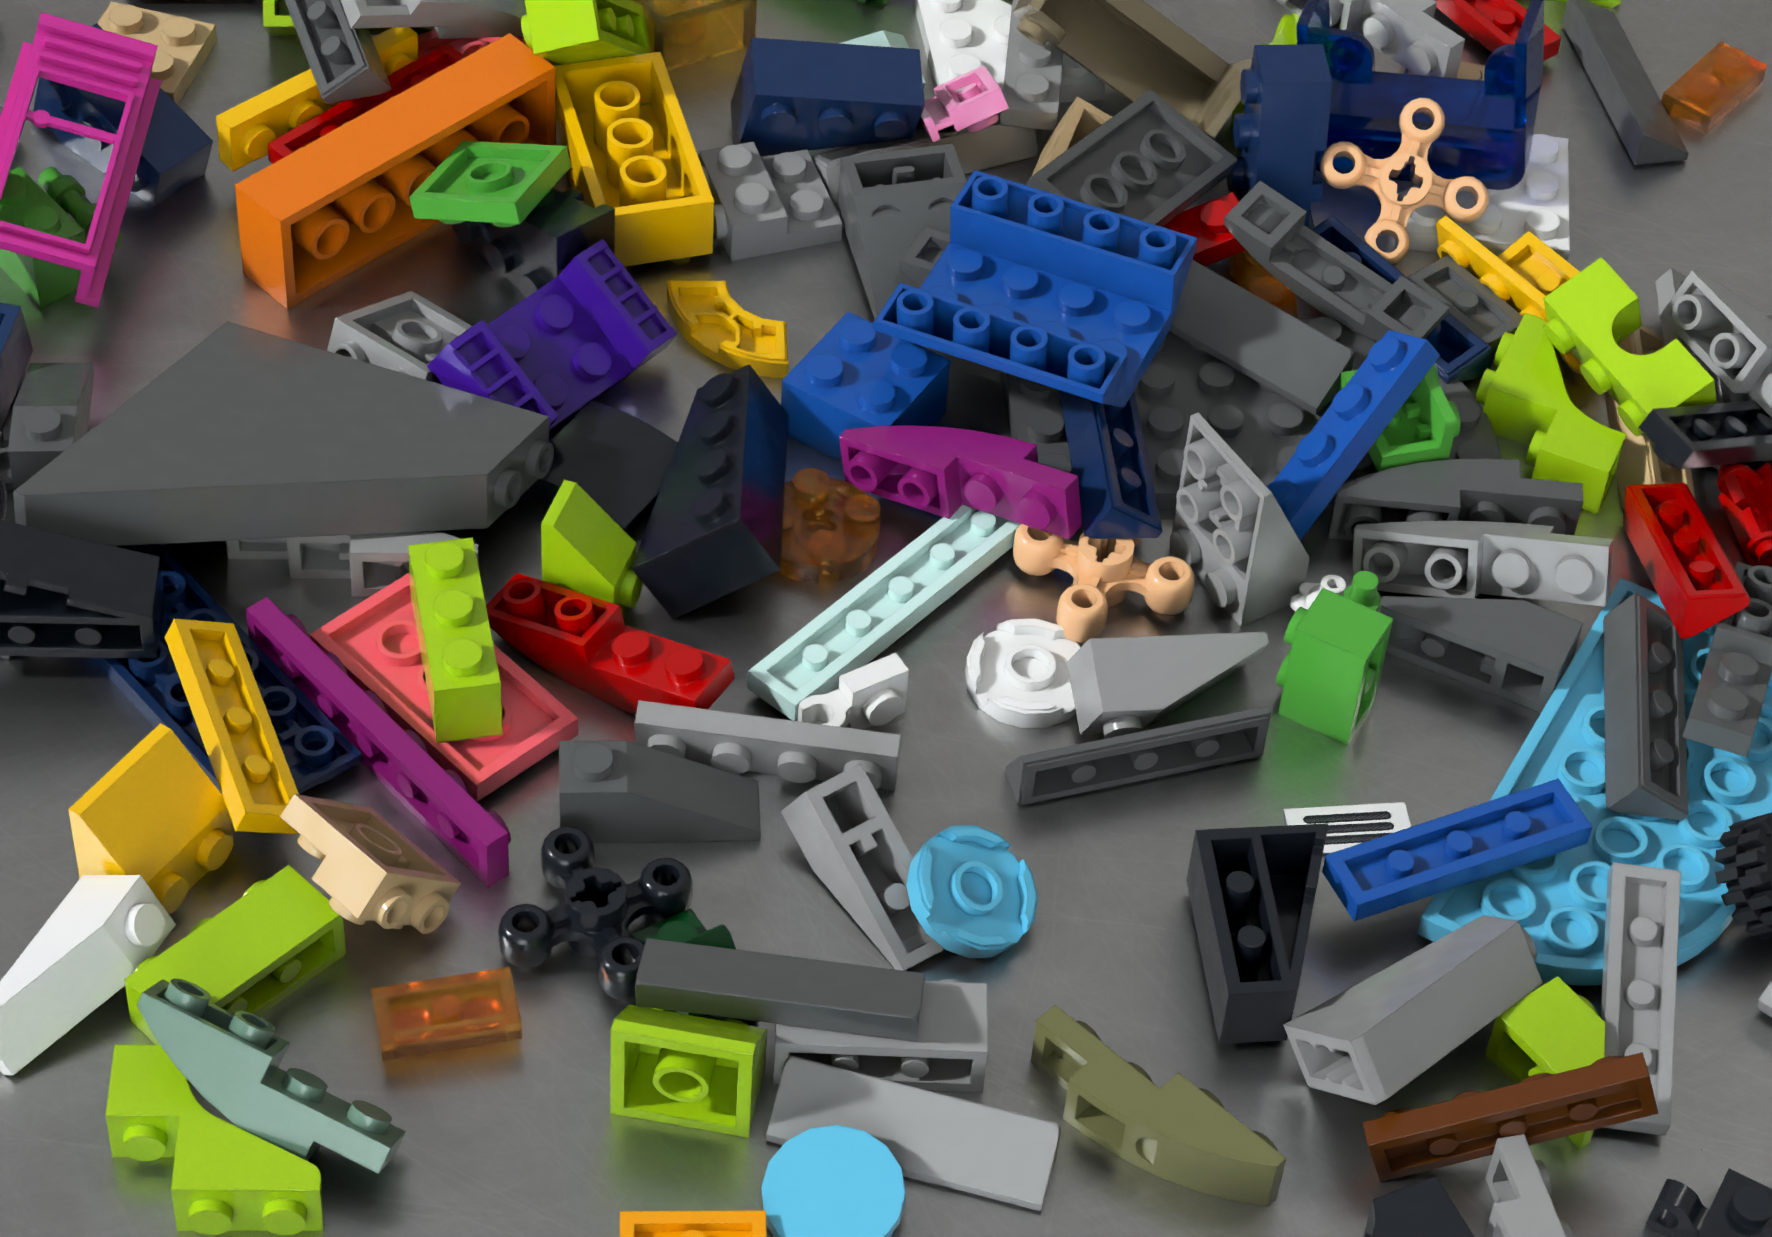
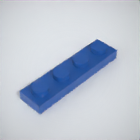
M1387 330L1384 336L1372 346L1368 357L1346 386L1335 395L1331 406L1312 431L1300 441L1296 452L1281 472L1267 486L1273 493L1300 541L1439 358L1440 354L1428 340Z
M1558 778L1325 855L1322 873L1355 922L1587 844L1593 826Z

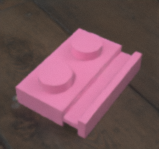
M983 65L933 88L936 96L924 101L925 107L919 120L931 140L935 142L941 139L938 131L953 125L957 132L964 128L968 132L985 129L998 121V113L1009 109L1000 86Z

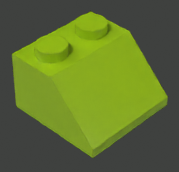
M628 1005L614 1018L611 1027L610 1114L749 1138L765 1073L768 1029L749 1026L742 1021L733 1019L720 1021L680 1014L673 1010Z

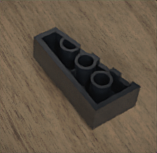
M750 364L730 374H718L707 381L703 387L697 389L631 568L672 619L781 570L788 414Z

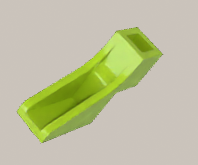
M1524 313L1515 334L1504 332L1493 365L1498 366L1496 371L1488 368L1485 370L1475 400L1484 405L1482 412L1486 413L1495 435L1529 446L1525 464L1534 467L1531 479L1582 483V510L1598 515L1615 478L1627 434L1596 422L1573 404L1567 394L1553 344L1543 328L1546 322L1537 316Z
M114 1044L106 1108V1122L112 1157H130L139 1161H153L161 1157H175L171 1193L177 1231H195L205 1235H218L227 1231H269L277 1235H294L301 1231H324L325 1215L321 1174L317 1166L206 1111L193 1096L192 1084L178 1070L161 1045Z

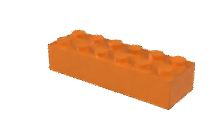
M508 33L235 184L243 273L288 310L439 223L440 221L436 219L414 218L409 197L462 141L556 145L555 66L543 57L534 55L532 49L511 33Z

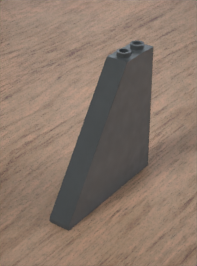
M227 321L14 490L16 524L111 546L485 529L508 508L514 507L520 496L538 479L544 478L550 470L554 457V448L552 443L549 442V416Z

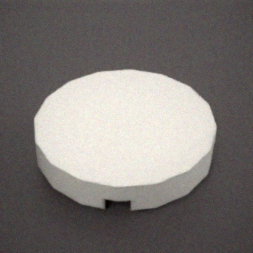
M1036 618L1004 621L997 624L996 631L988 633L985 637L983 632L973 641L966 659L965 676L967 691L978 708L998 722L1019 728H1048L1068 721L1076 714L1067 661L1081 647L1076 642L1065 638L1064 629L1058 624Z

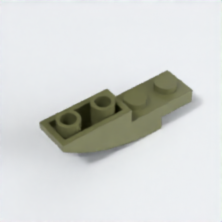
M1054 1005L1036 1020L1031 1062L1067 1091L1063 1119L1074 1128L1121 1159L1155 1176L1194 1191L1231 1201L1267 1207L1277 1199L1286 1158L1278 1152L1276 1146L1267 1136L1258 1131L1250 1130L1226 1111L1220 1100L1213 1093L1196 1087L1179 1072L1161 1088L1157 1087L1143 1068L1135 1063L1126 1062L1101 1042L1097 1033L1088 1024L1082 1021H1075L1057 1005Z

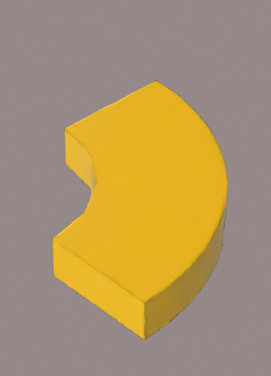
M667 281V302L670 315L683 337L698 351L715 362L734 370L750 364L758 376L783 379L787 376L789 366L787 322L764 319L744 310L731 297L726 281Z

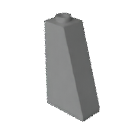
M1482 915L1285 1023L1283 1026L1308 1087L1377 1105L1391 1097L1543 983L1534 962L1537 952L1530 935L1520 926L1519 921Z

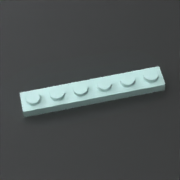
M962 505L950 519L945 517L940 519L748 670L747 688L792 721H797L799 704L802 700L812 695L826 694L836 690L839 687L841 675L867 665L1011 549L1020 523Z

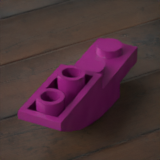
M915 425L846 429L839 436L844 479L847 486L948 519L962 505L1067 539H1070L1082 526L1078 476L1039 464L1036 444L975 430Z

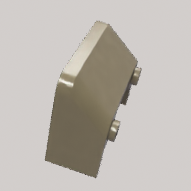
M1019 0L1013 11L1014 15L1020 20L1016 29L1030 41L1042 47L1049 42L1130 102H1134L1147 91L1152 90L1212 139L1216 137L1241 100L1240 80L1242 70L1251 69L1252 58L1231 64L1227 63L1143 0Z

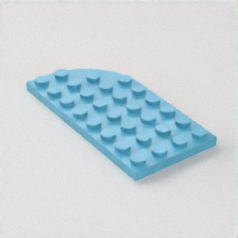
M1620 578L1609 597L1607 605L1602 608L1490 799L1491 801L1559 778L1593 826L1588 843L1435 894L1421 916L1417 934L1435 942L1482 915L1519 921L1520 926L1527 931L1534 942L1537 952L1534 962L1543 982H1549L1558 976L1567 985H1602L1607 880L1610 867L1613 862L1681 871L1677 966L1701 953L1730 925L1733 920L1732 914L1736 910L1735 904L1725 906L1721 895L1728 892L1726 883L1717 884L1715 872L1724 870V865L1715 861L1716 850L1725 848L1719 841L1722 834L1730 831L1729 826L1736 822L1772 812V673L1747 757L1686 739L1689 816L1683 820L1619 813L1606 807L1603 620L1607 613L1634 593L1666 611L1656 592ZM1717 624L1693 637L1683 639L1686 723Z

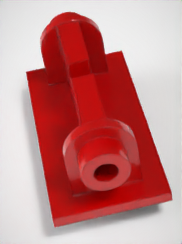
M1742 463L1722 465L1719 468V476L1717 478V486L1722 492L1718 495V498L1747 562L1751 566L1763 565L1772 568V466L1766 463L1756 471H1753L1750 467L1742 465Z

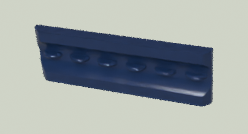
M161 544L115 546L160 557L165 605L158 659H91L155 728L162 723L175 733L220 793L221 790L165 640V635L174 618L234 623L299 795L311 787L330 780L362 761V753Z

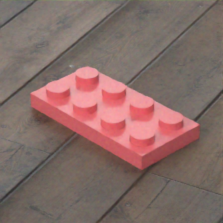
M410 572L309 634L310 639L324 653L332 652L340 659L348 676L364 692L370 690L379 697L386 708L388 716L404 731L410 729L418 735L425 745L428 755L442 769H451L457 773L464 782L469 795L477 802L558 749L559 741H570L578 735V717L494 645L501 681L503 735L436 743L411 600Z

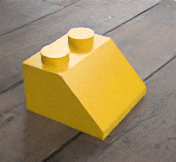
M162 723L153 729L68 809L79 878L82 875H141L168 914L173 913L179 908L188 891L208 871H214L223 865L234 847L231 818L222 794L175 733Z

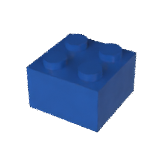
M848 311L782 380L781 406L788 414L787 436L842 463L839 436L846 429L902 425L933 426L946 412L951 360L918 344L874 331V323Z

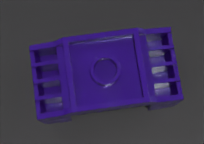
M602 239L575 256L558 277L488 324L482 319L444 347L427 367L445 386L549 416L550 433L584 409L591 401L601 397L667 348L677 336V332L670 326L659 312V309L651 302L640 285L636 283L625 269V266L617 259L607 243Z

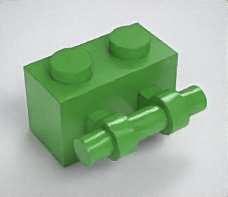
M21 167L10 171L0 202L1 221L86 244L97 203L92 204L85 197L84 187L74 177L62 175L55 167H49L39 175L38 185ZM119 232L115 248H117L122 241L123 235L121 232ZM0 249V268L40 308L77 290L81 270Z
M1369 571L1357 572L1353 577L1352 585L1344 590L1343 596L1322 588L1308 610L1299 607L1295 611L1284 637V642L1292 645L1291 650L1284 658L1276 678V685L1283 687L1278 714L1348 745L1375 703L1393 618L1379 612L1381 596L1377 591L1379 581L1378 577Z

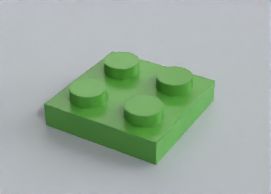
M462 141L409 197L414 218L436 219L443 224H458L464 221L492 223L493 226L501 228L520 224L571 168L567 146Z

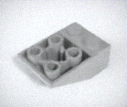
M1195 413L1190 416L1187 441L1184 448L1183 466L1179 490L1176 496L1175 516L1170 535V547L1174 557L1186 561L1192 567L1194 575L1206 587L1211 600L1218 607H1223L1238 625L1242 627L1289 606L1292 596L1299 594V587L1306 580L1310 557L1273 493L1200 413Z

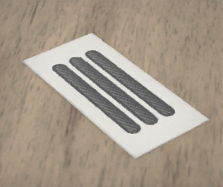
M1405 802L1283 809L1287 825L1329 823L1323 854L1333 853L1411 827Z

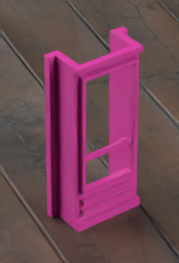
M41 12L33 43L23 41L0 116V202L25 120L33 122L39 128L49 126L113 144L114 146L86 244L0 220V249L81 270L75 302L98 308L162 82L161 80L150 78L158 45ZM38 77L126 102L117 134L53 117L45 110H29Z

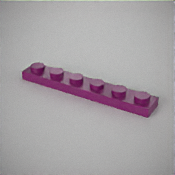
M268 597L246 608L248 636L362 753L361 763L487 888L509 875L508 844L511 842V836L503 819L494 810L488 809L485 811L469 795L464 782L457 773L451 769H442L428 755L425 745L415 732L410 729L404 731L388 716L386 708L379 697L370 690L364 692L348 676L344 665L332 652L324 653L309 638L304 625L295 615L288 614L286 616Z

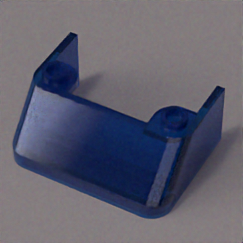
M1307 0L1297 22V45L1323 44L1332 78L1327 148L1334 143L1345 141L1357 145L1365 155L1373 159L1391 157L1398 151L1401 145L1402 135L1398 124L1399 115L1404 106L1411 100L1420 97L1430 98L1442 107L1445 114V127L1440 137L1428 149L1427 160L1431 170L1436 175L1444 179L1472 176L1479 179L1487 189L1493 190L1509 189L1521 181L1529 162L1543 76L1544 0L1530 1L1515 44L1500 46L1490 54L1484 69V81L1375 71V54L1370 42L1361 34L1351 30L1330 29L1329 0ZM1418 113L1412 116V122L1416 128L1420 130L1431 128V119L1426 114ZM1319 151L1316 170L1319 172L1320 159L1324 151ZM1337 157L1333 160L1332 164L1337 172L1347 174L1353 170L1352 162L1348 158ZM1407 164L1401 170L1398 177H1389V180L1411 182V165Z

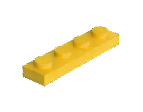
M410 27L390 28L372 37L387 76L418 59V34ZM310 68L217 115L219 159L234 172L257 159L265 157L268 154L269 142L340 102L326 104L322 100Z
M174 618L165 635V640L235 831L298 834L280 816L293 795H299L234 623Z

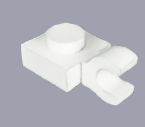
M893 653L845 673L839 678V689L826 694L812 695L800 702L798 721L808 723L824 721L827 723H823V725L861 730L887 724L897 715L905 712L909 669L899 656Z

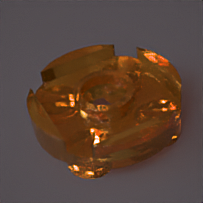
M806 468L796 472L792 481L785 482L781 570L777 572L788 578L810 583H818L819 574L831 575L839 572V580H843L862 572L874 560L879 547L881 508L879 502L853 484L829 477L823 470ZM819 524L829 527L831 531L819 529L813 534L808 532L807 528L810 525Z

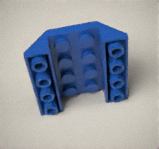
M974 170L950 206V243L920 288L903 283L898 284L875 319L874 331L1102 404L1125 407L1171 329L1196 250L1197 238Z

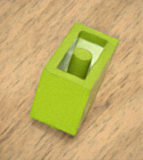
M564 479L541 522L542 581L619 605L622 613L625 607L634 608L643 586V582L631 569L636 557V542L576 482Z
M1557 976L1526 995L1495 1019L1485 1055L1514 1084L1521 1083L1524 1079L1535 1074H1557L1589 1066L1605 1056V1021L1598 1016L1594 1006L1585 997L1577 995ZM1594 1130L1567 1137L1581 1149L1590 1143Z

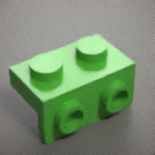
M1435 363L1368 450L1377 472L1420 462L1449 459L1453 438L1457 437L1460 433V415L1456 404L1452 400H1447L1439 384ZM1357 370L1341 372L1338 391L1346 386Z

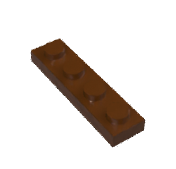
M1643 1052L1625 1057H1604L1589 1066L1557 1074H1535L1524 1079L1521 1083L1485 1092L1467 1091L1455 1096L1452 1100L1417 1109H1395L1386 1113L1381 1118L1362 1123L1379 1180L1384 1182L1492 1155L1497 1138L1524 1134L1530 1146L1658 1114V1109Z

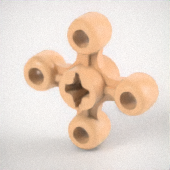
M1420 97L1411 100L1404 106L1399 115L1398 124L1402 135L1401 145L1398 151L1391 157L1373 159L1365 155L1357 145L1351 142L1340 141L1329 146L1320 159L1319 169L1322 178L1328 185L1338 189L1365 186L1373 190L1378 196L1381 204L1380 216L1377 222L1368 228L1363 241L1392 265H1396L1403 260L1409 250L1410 239L1407 232V221L1411 213L1417 208L1436 206L1443 210L1451 220L1467 224L1478 220L1485 213L1489 204L1487 187L1479 179L1472 176L1444 179L1431 170L1427 160L1428 149L1440 137L1445 127V114L1442 107L1430 98ZM1418 113L1426 114L1431 119V128L1427 130L1416 128L1413 125L1412 116ZM1337 157H1346L1352 162L1353 170L1350 173L1341 174L1334 169L1333 160ZM1409 164L1411 165L1410 172H1412L1411 182L1419 185V188H1411L1407 195L1401 201H1398L1399 194L1396 193L1397 183L1389 180V177H1398L1401 170ZM1461 191L1471 193L1475 199V206L1469 209L1460 207L1456 201V194ZM1383 234L1392 236L1396 242V249L1389 253L1381 251L1377 247L1376 238Z
M1020 524L1016 530L1013 543V558L1016 565L1023 572L1029 575L1041 576L1057 568L1068 572L1074 578L1073 586L1067 588L1059 598L1056 623L1064 629L1065 638L1073 642L1085 643L1090 638H1098L1105 629L1108 607L1121 603L1127 596L1128 591L1144 595L1146 604L1154 612L1168 616L1177 615L1186 610L1193 597L1195 575L1192 567L1186 561L1178 557L1167 556L1155 560L1152 564H1148L1133 555L1134 547L1139 545L1144 538L1094 539L1085 536L1083 532L1078 542L1024 524Z

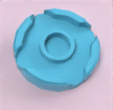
M976 825L951 826L927 840L910 862L906 883L911 910L925 933L945 950L969 959L993 958L1014 946L1035 921L1038 901L1033 874L1025 860L1022 859L1018 862L1014 854L1007 849L1011 844L999 834Z
M841 1125L810 1128L787 1140L768 1162L761 1186L763 1209L766 1210V1225L774 1237H893V1231L899 1225L900 1218L902 1220L906 1205L902 1168L889 1148L866 1131Z

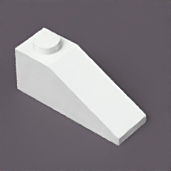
M82 875L0 981V1071L3 1075L16 1074L125 986L124 979L130 976L142 961L155 954L175 927V922L141 875Z

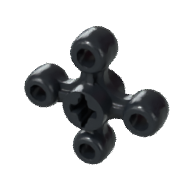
M559 827L551 831L543 841L541 867L544 877L551 885L565 890V898L558 906L547 911L532 904H520L507 910L502 916L498 928L501 954L508 963L516 967L532 968L545 962L554 946L562 942H568L575 952L586 957L599 958V983L608 996L621 1001L635 1000L636 977L645 943L635 937H629L627 929L635 919L642 915H648L655 920L662 921L689 909L693 896L691 873L682 862L676 859L660 858L647 864L638 880L625 884L624 880L617 873L609 869L594 867L595 850L593 842L586 832L577 827Z

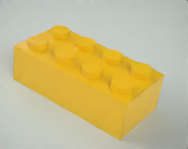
M661 52L556 65V141L558 145L567 146L571 168L567 171L571 187L583 193V203L593 208L602 204L615 208V256L627 267L713 254L714 199Z

